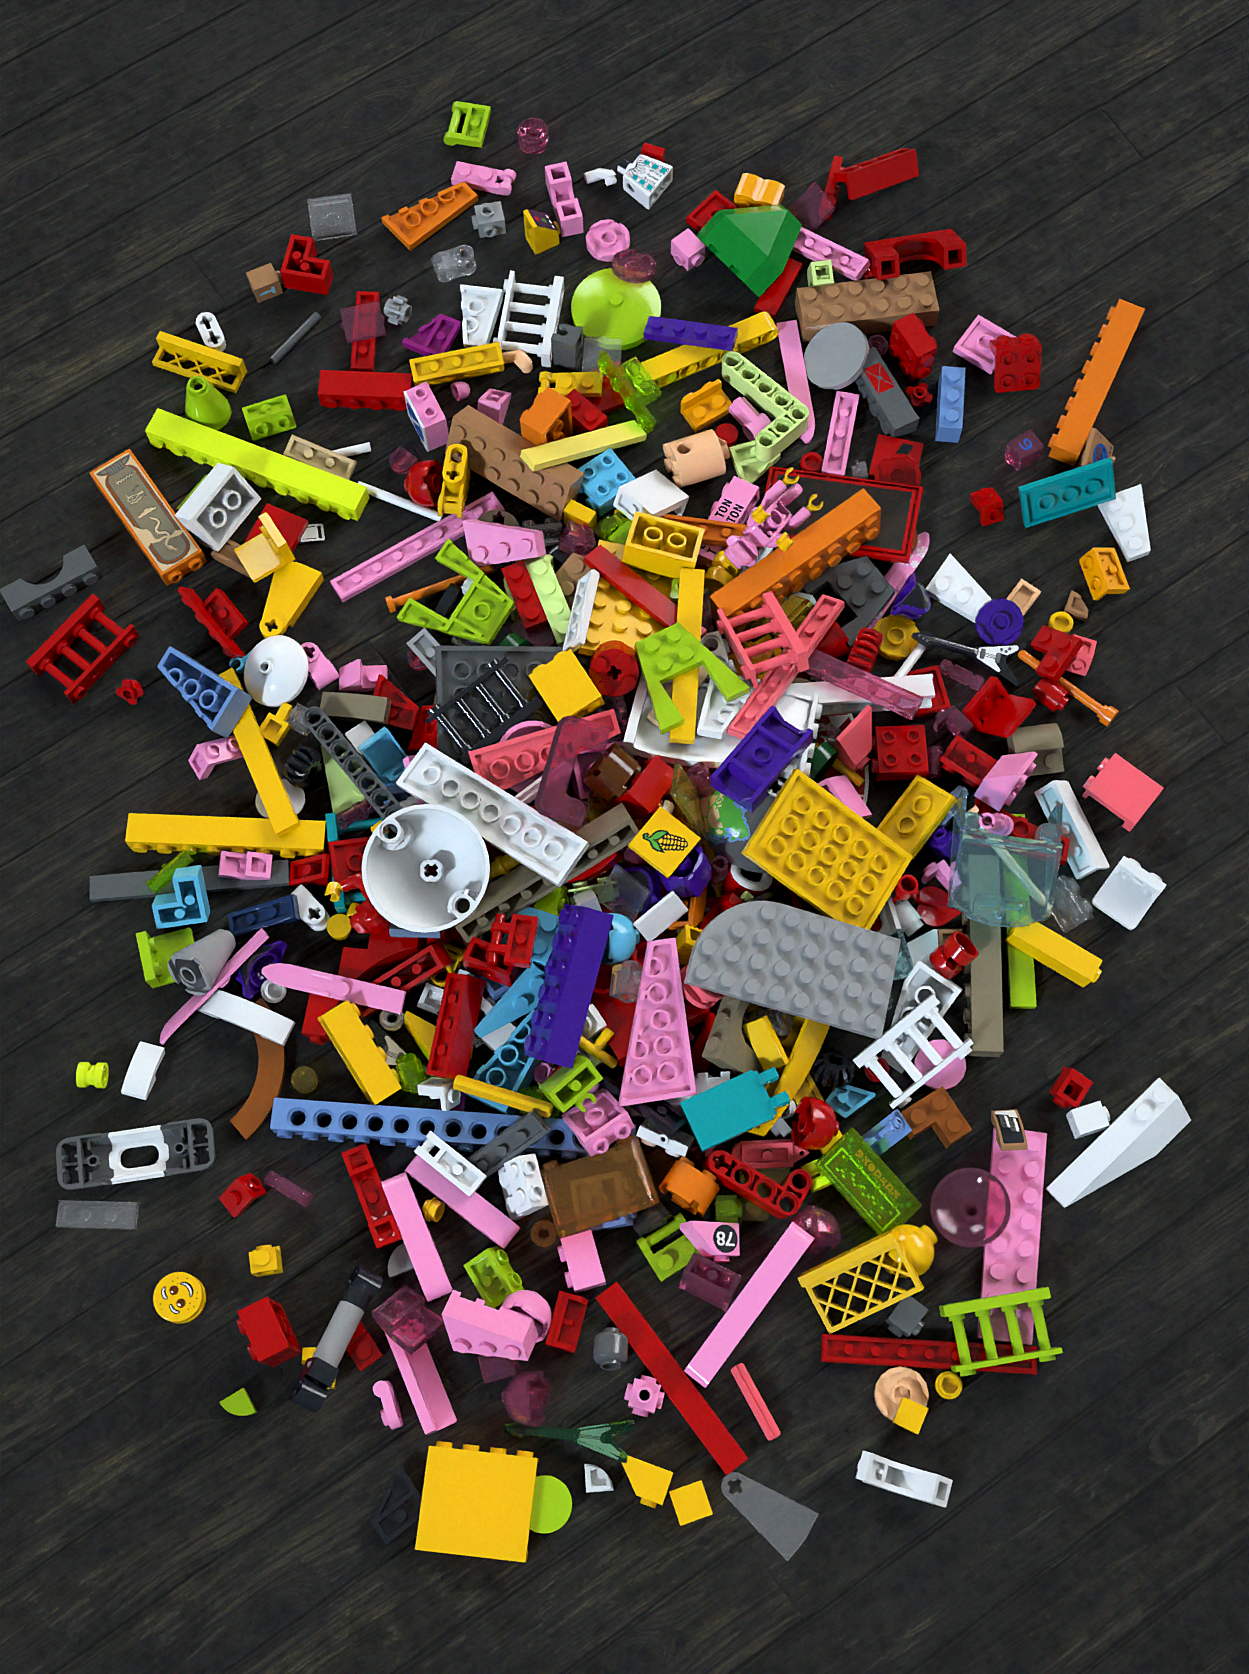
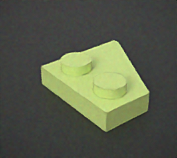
M755 440L729 447V453L738 477L751 484L763 475L770 466H773L781 456V454H778L774 459L767 462L758 460L755 456Z

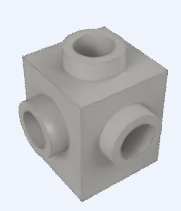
M501 201L474 206L475 215L471 216L474 230L478 229L480 238L506 233Z

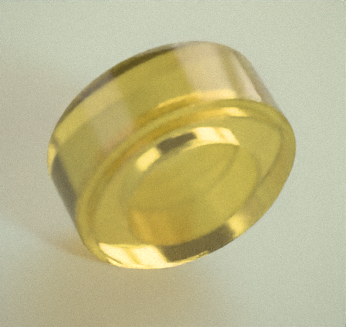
M302 1066L293 1072L291 1083L298 1092L309 1093L316 1088L318 1076L312 1068Z

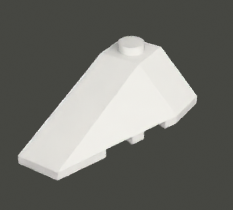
M919 960L903 983L891 1027L931 994L940 1002L936 1007L939 1009L937 1012L943 1018L963 989ZM924 1016L916 1022L918 1030L926 1039L936 1027L930 1018L926 1019ZM903 1032L896 1038L898 1041L897 1045L911 1061L920 1047L910 1035H906ZM883 1049L881 1057L902 1074L904 1068L890 1051L886 1052Z

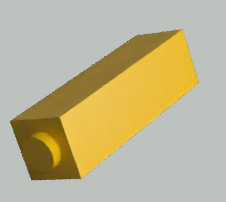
M1022 914L1015 920L1005 939V942L1083 988L1090 982L1095 983L1102 970L1099 967L1103 960L1025 914Z

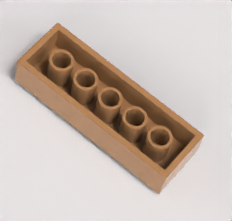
M931 271L900 275V277L884 280L874 278L797 288L795 298L802 342L811 341L821 329L834 323H850L861 330L863 334L892 331L894 321L913 312L918 319L923 321L925 327L936 326L939 314Z
M469 405L453 416L444 454H446L448 446L452 444L466 446L468 452L467 467L558 522L564 519L563 510L570 499L577 501L585 473L568 463L532 471L520 457L521 450L537 446L536 444ZM456 452L451 458L461 462L463 454Z

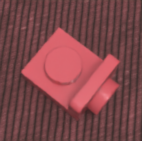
M1074 634L1073 636L1080 638L1084 644L1066 671L1086 676L1094 656L1097 641Z

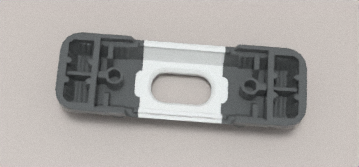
M197 1118L170 1122L164 1125L65 1138L59 1142L56 1148L58 1182L67 1190H77L207 1170L214 1164L216 1156L213 1127L209 1121ZM153 1145L159 1151V1159L153 1165L125 1168L121 1164V1154L126 1149Z

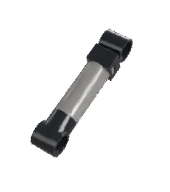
M357 1265L347 1279L346 1290L312 1358L307 1359L299 1375L300 1378L290 1393L289 1400L312 1413H316L320 1409L327 1396V1388L332 1386L339 1372L337 1367L369 1302L375 1297L381 1287L382 1277L361 1265Z

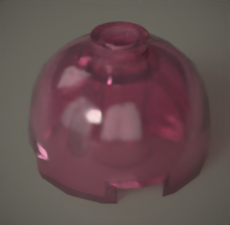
M817 1206L804 1207L791 1218L788 1225L789 1227L794 1222L814 1237V1240L804 1252L806 1255L820 1254V1248L830 1245L831 1249H835L841 1243L838 1222L830 1212Z
M529 1370L514 1375L502 1392V1402L505 1404L509 1417L520 1425L539 1427L546 1419L545 1416H542L544 1403L550 1405L551 1390L549 1379L543 1378V1371Z

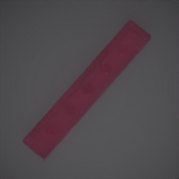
M816 649L808 658L809 669L804 672L912 720L923 702L924 697Z

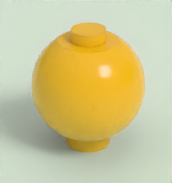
M910 1224L894 1227L898 1232L899 1241L909 1261L913 1265L918 1277L930 1268L933 1262V1245L937 1243L936 1235L926 1225L920 1228ZM894 1248L886 1252L883 1262L898 1267L900 1256ZM883 1267L889 1274L896 1275V1271ZM901 1273L899 1275L901 1278L911 1279L910 1276Z

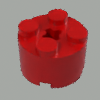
M618 640L604 642L595 650L590 659L589 676L601 695L622 696L633 690L639 678V660L635 650L624 644V642ZM611 666H615L618 671H613Z

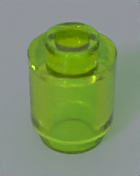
M414 1053L404 1054L397 1058V1065L395 1067L404 1091L412 1094L418 1093L417 1085L427 1080L421 1061Z

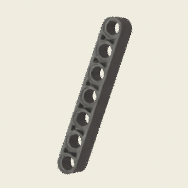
M316 706L308 708L303 715L304 723L382 819L385 820L391 814L403 809L323 710ZM388 800L385 805L381 806L383 802ZM395 825L389 826L397 834V827Z

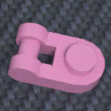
M387 1380L376 1382L373 1386V1392L377 1397L381 1398L384 1408L381 1410V1417L384 1425H389L392 1430L402 1427L403 1419L393 1384Z

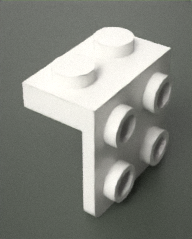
M1123 856L1092 899V904L1127 929L1133 930L1166 887V884L1162 882L1158 875L1149 873L1141 868V865L1136 860Z

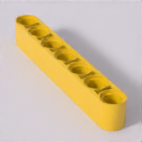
M768 312L758 313L728 326L738 328V336L733 351L739 354L768 343L779 334V330ZM682 345L635 365L628 374L638 393L646 394L722 362L723 355L730 351Z

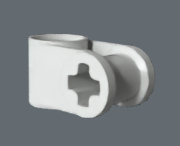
M300 884L291 893L297 896L300 918L315 931L326 929L330 918L329 914L316 898ZM316 914H317L318 916H320L319 919H316V918H313V917H314Z

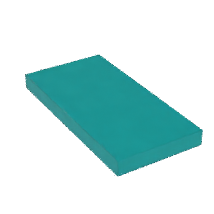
M1110 457L1018 487L1023 524L1026 528L1116 499L1113 462Z

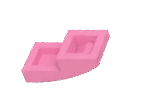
M221 851L218 877L270 880L273 855L249 851L247 854Z

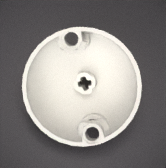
M413 805L391 814L374 830L363 854L362 879L372 905L389 922L409 931L437 932L450 928L465 918L473 916L489 881V855L480 833L463 815L440 805ZM395 825L398 830L397 835L393 839H388L386 837V829L389 826ZM429 866L438 867L436 877L432 875L428 877L429 871L427 869ZM461 899H467L470 902V908L466 913H460L457 909V904Z

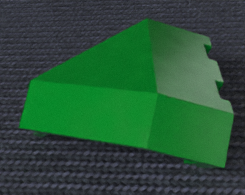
M781 204L719 210L696 236L760 297L783 272L802 224Z

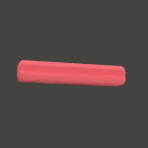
M739 1363L732 1367L731 1373L766 1438L769 1441L775 1439L780 1435V1430L745 1365Z

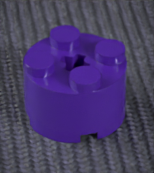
M697 843L669 878H666L658 870L656 872L668 893L674 891L678 897H697L702 894L703 889L709 883L712 867L703 849Z

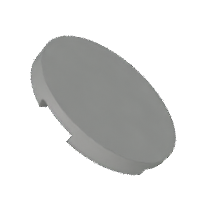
M845 322L834 323L821 329L811 339L804 354L806 375L809 380L819 388L834 390L844 388L854 382L863 372L862 368L867 354H869V344L866 336L856 326Z

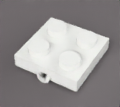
M647 1119L640 1125L636 1135L642 1138L641 1142L652 1147L659 1145L665 1148L666 1153L674 1157H680V1155L685 1157L695 1137L682 1131L671 1138Z

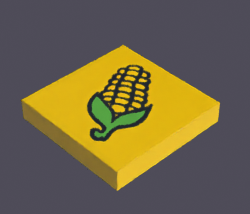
M660 806L629 843L628 847L666 878H669L701 838Z

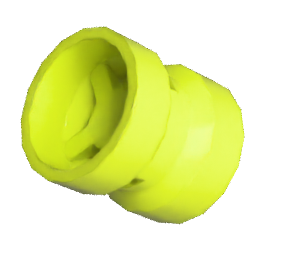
M79 1062L76 1070L77 1087L87 1088L89 1085H93L96 1088H106L109 1076L108 1064L98 1062L96 1065H91L89 1062Z
M824 1158L814 1160L801 1167L811 1176V1192H816L835 1183L819 1165Z

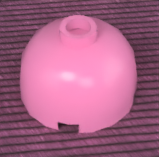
M518 1290L508 1295L501 1306L533 1317L538 1332L536 1343L542 1341L547 1335L551 1324V1308L548 1302L537 1292L529 1290Z

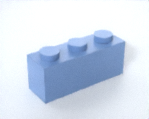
M942 366L938 380L935 441L959 442L963 426L965 368Z

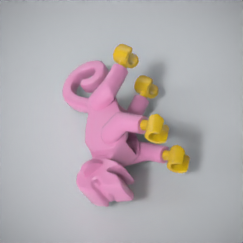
M793 467L786 470L785 478L782 481L778 480L766 492L762 503L752 509L747 520L748 526L742 532L743 535H731L727 538L728 547L725 549L724 555L737 569H742L743 566L752 567L756 564L757 555L759 554L757 550L765 546L768 548L779 547L782 551L786 552L795 541L790 540L786 532L783 534L779 532L781 530L797 529L811 516L813 510L818 511L822 508L823 501L818 506H814L811 503L817 497V494H813L809 498V505L806 508L803 506L791 517L792 514L785 506L792 503L803 491V488L796 483L799 475L795 479L788 478V474L794 469ZM788 484H794L789 489L786 487Z

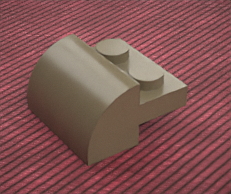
M1056 723L1019 727L1014 734L1007 738L1009 753L1018 754L1034 751L1038 754L1033 762L1037 766L1030 776L1064 772L1062 756L1064 744L1061 731Z

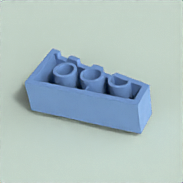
M169 646L157 667L171 684L181 692L182 697L193 706L199 717L204 719L211 731L228 739L253 697L186 654Z

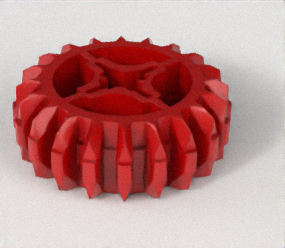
M866 627L859 631L841 676L842 680L869 678L882 645V633Z

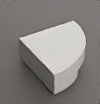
M584 1464L586 1493L613 1491L612 1481L603 1469L592 1464Z

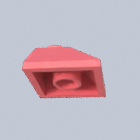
M869 705L840 733L834 743V748L839 751L837 758L854 772L858 769L862 771L871 761L869 756L872 750V707Z

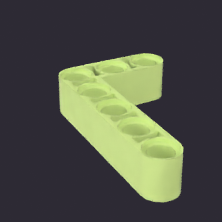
M730 351L723 355V379L774 419L756 435L755 439L756 458L764 462L770 461L806 432L809 410L803 403L738 352Z

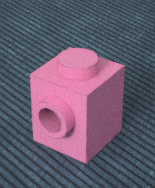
M689 228L671 240V254L678 265L683 266L689 271L703 263L706 246Z

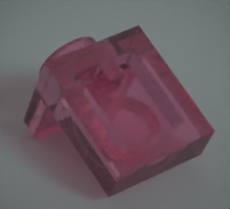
M952 705L948 710L943 708L936 714L933 729L937 731L944 724H947L952 734L965 739L971 733L974 725Z

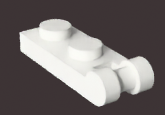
M430 1131L426 1135L427 1140L421 1147L418 1145L414 1152L465 1194L472 1197L487 1176ZM436 1145L440 1148V1150L435 1155V1157H433L429 1154V1152Z

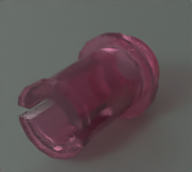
M939 746L927 747L929 771L926 777H941V761L939 759L943 755V751H941Z

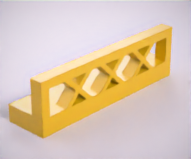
M162 331L159 332L156 337L159 349L152 361L154 366L189 378L201 376L213 386L236 394L247 372L243 359ZM165 352L175 356V360L169 362L161 361ZM189 360L195 362L196 366L190 369H184L181 366V363ZM209 367L216 370V374L211 376H205L201 372ZM230 374L236 376L232 385L223 382L222 377Z
M500 342L409 359L414 386L425 382L432 386L504 371Z

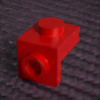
M992 487L982 488L977 492L970 493L972 504L980 512V523L982 526L1004 520L1003 500Z
M252 1173L236 1178L219 1199L235 1218L240 1216L255 1199L264 1196L266 1190L263 1188L260 1180Z

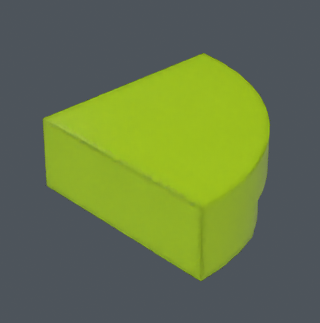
M245 1388L220 1401L221 1406L234 1415L248 1416L257 1413Z

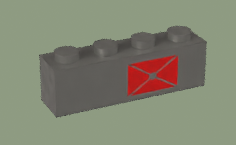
M870 348L862 368L863 372L855 382L858 385L861 397L863 399L866 398L872 415L874 417L877 416L881 422L880 425L883 433L891 437L901 438L916 431L919 417L876 348Z

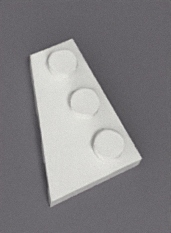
M460 285L464 347L470 348L489 344L503 301L504 292L502 289Z
M1140 484L1116 493L1115 500L1098 505L1127 562L1149 555L1151 551Z
M949 554L925 589L929 592L928 595L974 623L980 607L985 602L992 600L951 554Z

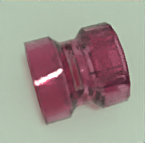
M703 762L695 763L689 768L685 775V780L691 786H695L696 791L702 797H708L716 791V789L711 787V775L713 773L709 772V768Z

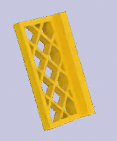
M896 1228L803 1272L797 1278L801 1287L806 1288L829 1334L924 1289L899 1241ZM894 1248L900 1256L898 1267L883 1262L886 1252ZM881 1255L880 1260L874 1259L875 1257ZM868 1261L878 1265L875 1278L860 1273L863 1263ZM858 1266L857 1271L851 1270ZM882 1267L896 1271L893 1285L878 1280ZM847 1273L855 1276L851 1289L837 1284L840 1274ZM900 1273L910 1276L915 1286L908 1290L897 1287ZM835 1277L833 1283L830 1282V1281H828V1280H830V1279H832V1278ZM858 1278L873 1283L869 1296L855 1291ZM819 1284L831 1287L829 1299L826 1300L818 1297L814 1287ZM876 1285L891 1289L889 1299L882 1301L873 1298ZM835 1289L850 1294L846 1307L832 1302ZM894 1291L900 1293V1294H898V1295H896V1296H893V1295H894ZM853 1296L868 1301L864 1311L858 1312L850 1309ZM871 1302L877 1304L875 1306L870 1307ZM830 1307L844 1312L842 1321L835 1325L832 1324L828 1316ZM848 1313L851 1314V1315H854V1316H851V1317L847 1318Z

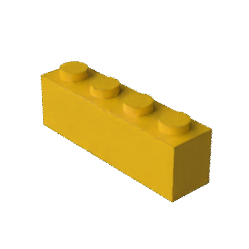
M346 1000L319 1016L318 1020L369 1104L376 1105L401 1089L399 1084L401 1079L394 1068L390 1069L387 1065L386 1060L388 1058L384 1050L380 1046L377 1048L373 1042L374 1034L367 1024L363 1025L359 1019L361 1013L358 1007Z

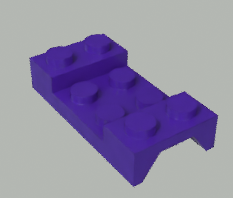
M771 705L711 775V787L753 813L768 795V789L795 757L798 759L813 742V730L810 728L799 730L785 721L777 708Z

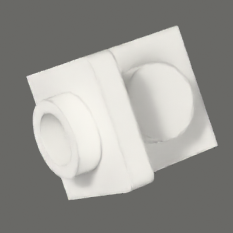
M431 1077L417 1085L419 1095H426L431 1099L440 1098L442 1111H448L460 1104L461 1093L453 1089V1079Z

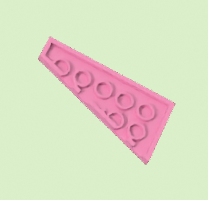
M675 938L647 942L618 1102L620 1107L697 1095Z

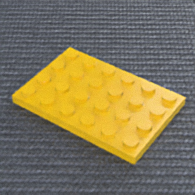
M599 540L598 546L601 544L622 561L624 544ZM629 567L671 601L672 580L675 578ZM599 576L585 644L579 648L578 654L592 656L602 643L611 640L624 642V644L635 650L636 642L665 628ZM671 601L678 606V601Z
M798 768L792 770L741 852L826 917L868 930L872 927L913 858L912 855Z

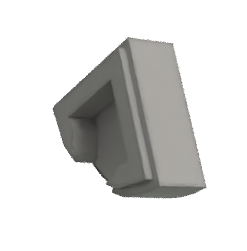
M404 1243L399 1245L390 1256L388 1262L390 1278L414 1269Z

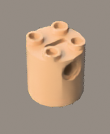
M712 429L663 444V450L667 459H664L666 470L668 473L672 472V482L678 488L726 473L725 459L730 458L729 449L726 441L719 438Z

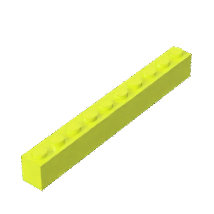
M157 408L145 430L149 442L157 448L164 447L178 456L185 455L199 464L206 463L213 468L217 463L232 466L244 479L251 480L262 488L267 486L281 495L286 496L288 494L302 503L307 504L309 502L323 511L328 512L330 510L338 513L340 517L347 520L351 518L358 521L370 498L366 486Z

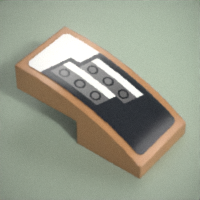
M1017 1109L991 1111V1121L996 1129V1141L1001 1151L1028 1150L1024 1127Z

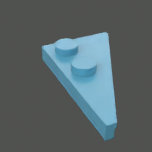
M532 962L531 968H527L475 1027V1033L482 1038L536 1009L539 1001L538 991L544 983L546 976L545 970Z

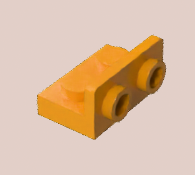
M720 379L706 383L702 389L695 393H688L681 400V414L695 433L730 413L729 406H731L732 402L723 392Z
M1092 548L1079 559L1093 600H1099L1106 594H1124L1130 589L1115 548Z

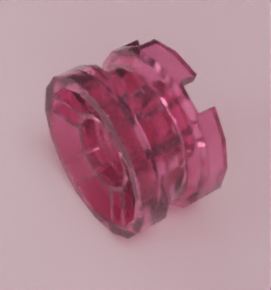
M532 117L523 120L518 126V143L520 148L529 154L530 152L538 154L544 151L549 142L546 123L539 118Z

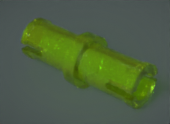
M183 849L168 864L164 863L161 866L162 869L145 883L157 894L172 880L176 868L187 867L194 860Z

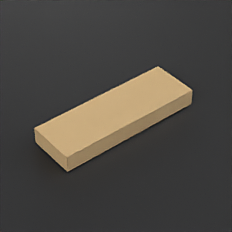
M293 434L283 453V456L350 480L357 464L356 461Z

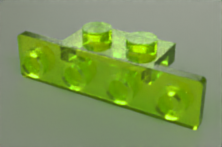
M605 350L600 351L597 359L599 370L607 375L612 388L622 396L627 409L632 410L635 414L639 426L645 428L647 433L652 432L656 421L645 405L658 399L662 392L636 356L617 367Z

